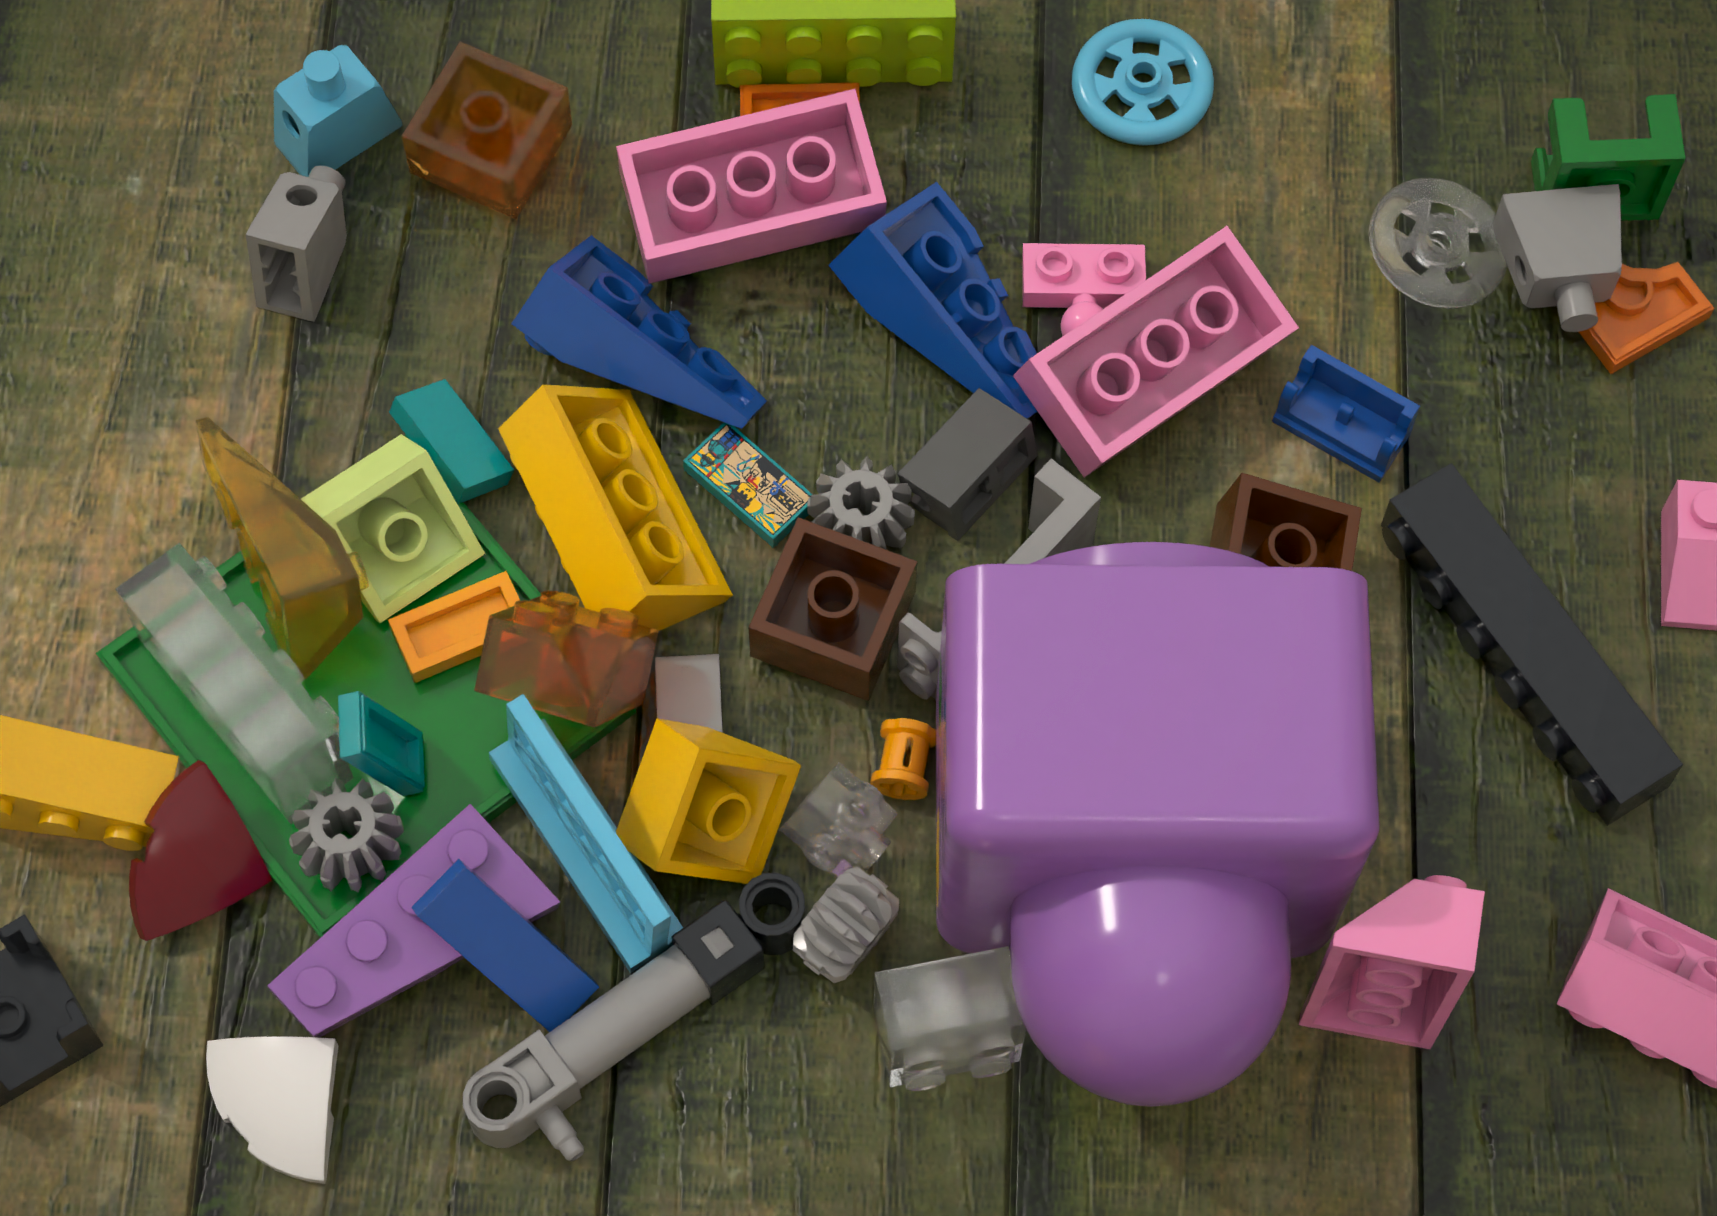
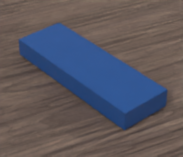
M460 859L411 907L424 923L549 1032L569 1019L599 988L596 981Z

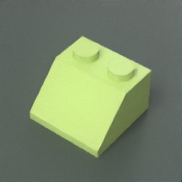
M402 434L295 502L326 555L379 623L485 554L427 450Z

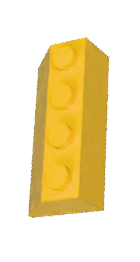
M542 385L498 428L510 453L511 461L519 471L535 504L536 513L543 521L560 555L561 564L569 574L586 609L588 620L594 626L599 638H644L718 606L733 596L630 390Z

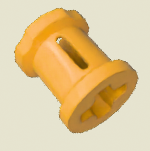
M886 719L882 722L880 736L885 739L880 769L872 773L870 786L876 792L896 799H923L928 794L929 783L924 779L929 748L936 746V729L927 723L914 719ZM906 753L905 763L903 766L904 754Z

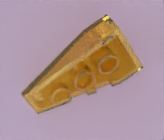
M209 417L196 420L203 466L229 529H236L239 547L244 558V567L252 584L259 581L262 596L269 611L265 613V619L294 682L307 679L363 618L360 591L369 587L363 562L356 551L347 554L335 529Z

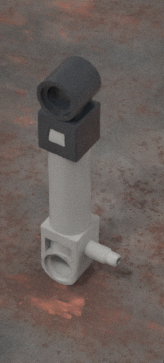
M765 872L751 878L743 887L739 896L738 914L727 900H721L671 936V947L545 1036L538 1029L499 1058L477 1071L468 1080L463 1091V1108L474 1135L482 1143L491 1147L509 1148L522 1142L540 1128L553 1147L560 1150L566 1160L575 1161L582 1156L585 1147L577 1138L576 1130L563 1114L565 1109L582 1098L580 1089L707 999L713 1005L764 968L763 953L775 955L793 949L794 933L801 926V921L805 918L804 895L799 884L791 877L778 872ZM768 903L783 905L790 912L784 921L777 924L763 923L755 917V913L761 906ZM506 1094L517 1100L514 1111L503 1119L492 1120L482 1114L484 1104L496 1095Z

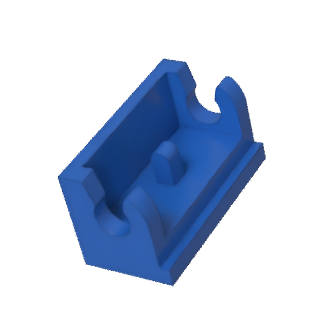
M1311 345L1301 360L1299 371L1293 383L1289 381L1286 383L1272 422L1380 483L1410 437L1420 405Z

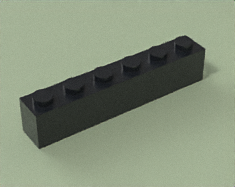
M1450 463L1390 499L1381 523L1382 535L1389 550L1398 559H1406L1419 576L1421 590L1430 604L1437 609L1443 608L1457 626L1458 639L1466 652L1474 659H1482L1495 677V687L1502 700L1514 710L1519 708L1533 727V737L1542 753L1552 761L1558 760L1571 777L1572 789L1583 807L1592 813L1597 812L1608 826L1667 789L1682 768L1683 763L1453 464Z

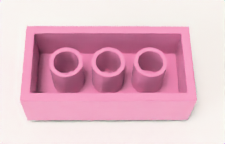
M855 89L616 146L619 172L649 284L859 233L886 215L887 200Z
M1226 226L1031 357L1013 377L1085 478L1277 346L1299 327L1229 227Z

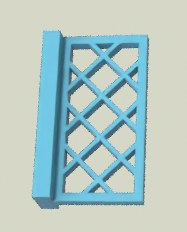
M522 694L506 704L508 741L489 752V760L631 974L671 947V936L682 929L683 926L637 857L626 849L616 834L617 827L546 720L539 718L525 695Z

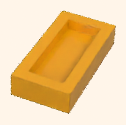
M507 571L388 619L390 630L414 683L533 634L532 624Z

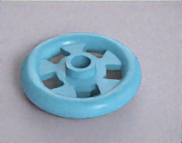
M1130 19L1103 28L1084 44L1073 66L1072 91L1082 115L1102 134L1127 144L1156 145L1183 136L1200 122L1207 112L1213 97L1214 76L1205 51L1185 31L1158 20ZM1145 42L1159 45V55L1155 56L1149 53L1134 54L1132 52L1133 43ZM1105 56L1119 61L1113 78L1096 73L1100 62ZM1184 64L1189 72L1190 82L1175 85L1173 84V75L1169 66ZM1138 73H1146L1153 80L1143 83L1137 81L1133 76ZM1113 94H1116L1122 102L1132 107L1123 117L1114 113L1104 104ZM1166 99L1170 100L1177 111L1165 118L1156 120L1149 108L1162 104Z

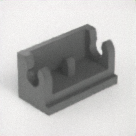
M978 388L898 472L900 483H908L912 493L915 494L909 503L925 517L946 530L949 536L958 541L1038 456L1032 422Z

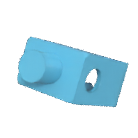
M339 45L331 51L317 50L310 53L303 62V69L279 83L274 90V142L285 158L302 176L308 177L312 168L320 165L336 170L403 126L402 120L380 84L347 45Z

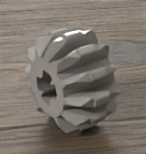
M866 456L860 463V470L853 471L841 459L836 465L837 478L820 474L816 481V490L819 494L811 495L807 503L808 514L815 518L812 523L886 549V546L902 549L906 543V532L904 529L911 528L914 525L915 510L907 505L911 501L912 493L908 483L895 484L896 471L893 469L892 464L875 473L873 472L872 461ZM857 508L861 509L864 516H862L861 512Z
M335 777L331 787L333 794L325 797L321 792L310 789L308 799L313 809L294 810L292 820L299 831L290 835L289 842L293 853L302 856L299 865L306 876L310 878L320 874L323 887L330 891L345 877L350 889L359 892L362 885V875L369 873L373 878L383 881L386 871L381 860H399L401 849L399 843L394 839L402 835L404 827L400 816L391 814L394 805L388 794L383 792L373 796L370 783L366 782L363 778L351 792H347L343 781ZM343 831H346L349 835L354 837L347 839V837L341 833Z
M858 866L848 869L843 874H840L836 881L827 888L822 897L813 905L808 915L801 921V926L794 933L793 951L805 960L803 963L817 975L822 974L833 983L843 981L865 960L871 950L878 944L881 937L890 928V924L898 915L899 898L887 889L889 886L874 874L870 876Z

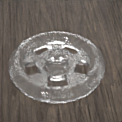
M1438 178L1409 180L1387 192L1373 211L1369 225V243L1373 257L1388 281L1400 292L1415 301L1447 309L1473 305L1495 291L1507 270L1506 261L1493 230L1492 224L1496 216L1495 211L1483 198L1458 183ZM1431 202L1445 204L1454 208V215L1444 212L1431 214ZM1400 213L1416 221L1409 236L1394 228ZM1468 233H1480L1485 252L1469 251ZM1432 241L1440 244L1442 248L1436 246ZM1407 253H1411L1415 260L1428 270L1420 276L1403 261L1402 257ZM1462 266L1470 279L1465 282L1451 284L1445 272L1453 271Z

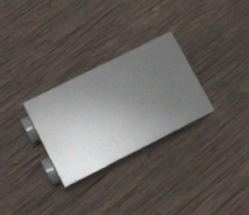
M1050 459L1034 476L1028 529L1033 533L1004 564H1031L1059 553L1092 547L1101 497L1053 459ZM907 613L899 622L897 667L901 671L899 676L903 683L920 698L928 699L931 696L936 700L942 631H932L914 615Z

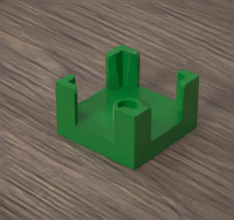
M1676 94L1649 95L1646 98L1645 108L1650 138L1590 140L1585 103L1581 98H1553L1548 111L1553 155H1547L1545 148H1535L1531 159L1535 191L1619 184L1621 221L1659 220L1686 159Z

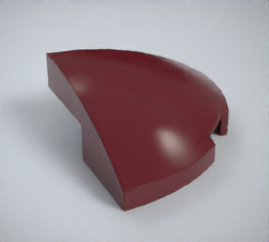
M197 760L179 774L161 793L144 821L148 827L154 829V832L151 834L146 845L145 861L138 858L131 860L129 897L134 924L139 937L148 941L202 920L234 904L272 881L268 869L241 817L205 762Z

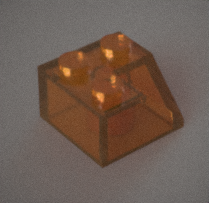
M460 41L402 134L409 172L517 219L573 125L568 88Z
M543 591L539 597L528 601H516L515 606L489 615L474 691L509 702L524 694L535 710L595 728L644 704L659 630L638 624L639 617L632 612L615 608H603L599 613L579 607L580 599L571 594L558 591Z

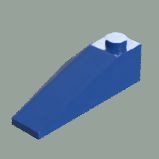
M935 182L867 226L828 266L870 316L972 393L980 388L1028 419L1038 411L1013 375L1037 352L1027 332L1013 326L1002 304V301L1008 297V294L1000 278L990 280L977 254L984 246L975 228L938 182Z
M592 235L547 269L512 322L513 326L525 334L526 341L540 353L554 356L559 361L741 429L767 402L718 351L707 347L699 348L690 339L689 332L687 331L691 323L678 310L670 311L669 314L663 312L648 296L653 285L649 284L648 280L638 270Z

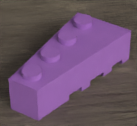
M469 804L267 986L270 992L311 1037L320 1038L392 999V997L422 981H426L461 961L464 957L424 923L411 908L458 859L462 860L530 922L557 910L560 901L479 812Z

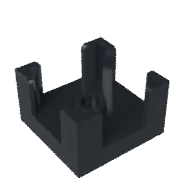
M25 914L0 928V940L6 947L0 951V1107L104 1046L45 943Z

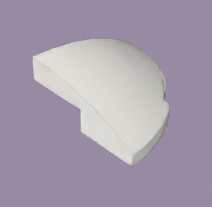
M242 1037L207 1041L206 1063L210 1091L224 1123H232L237 1132L249 1143L247 1149L249 1153L260 1162L275 1171L307 1182L326 1184L334 1117L330 1110L338 1054V1044L335 1038Z

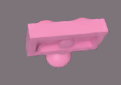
M1023 243V307L1068 308L1061 320L1062 336L1146 280L1145 245Z

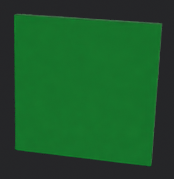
M463 502L457 505L485 554L381 623L375 620L326 555L301 511L297 510L96 652L101 664L173 755L179 756L178 761L184 769L191 766L197 760L206 763L241 817L272 880L319 939L383 881L375 879L369 873L361 876L362 885L359 892L350 889L347 879L343 877L339 884L330 891L323 887L320 874L309 878L302 872L299 865L302 856L293 853L289 839L290 835L299 831L292 820L294 810L313 809L308 799L310 789L321 792L325 797L333 794L331 787L336 777L343 781L346 791L351 792L363 778L366 782L370 783L373 796L383 792L390 796L394 805L391 814L400 816L404 832L401 836L394 839L399 843L401 849L399 860H381L386 871L384 880H386L469 804L489 823L517 802L489 760V752L508 741L507 703L524 694L539 718L546 720L572 761L636 713V706ZM507 571L532 624L533 634L414 683L390 630L388 619ZM360 691L423 732L425 782L423 792L402 796L340 758L338 695ZM343 831L341 833L344 836H346L347 839L354 837L349 835L346 831Z

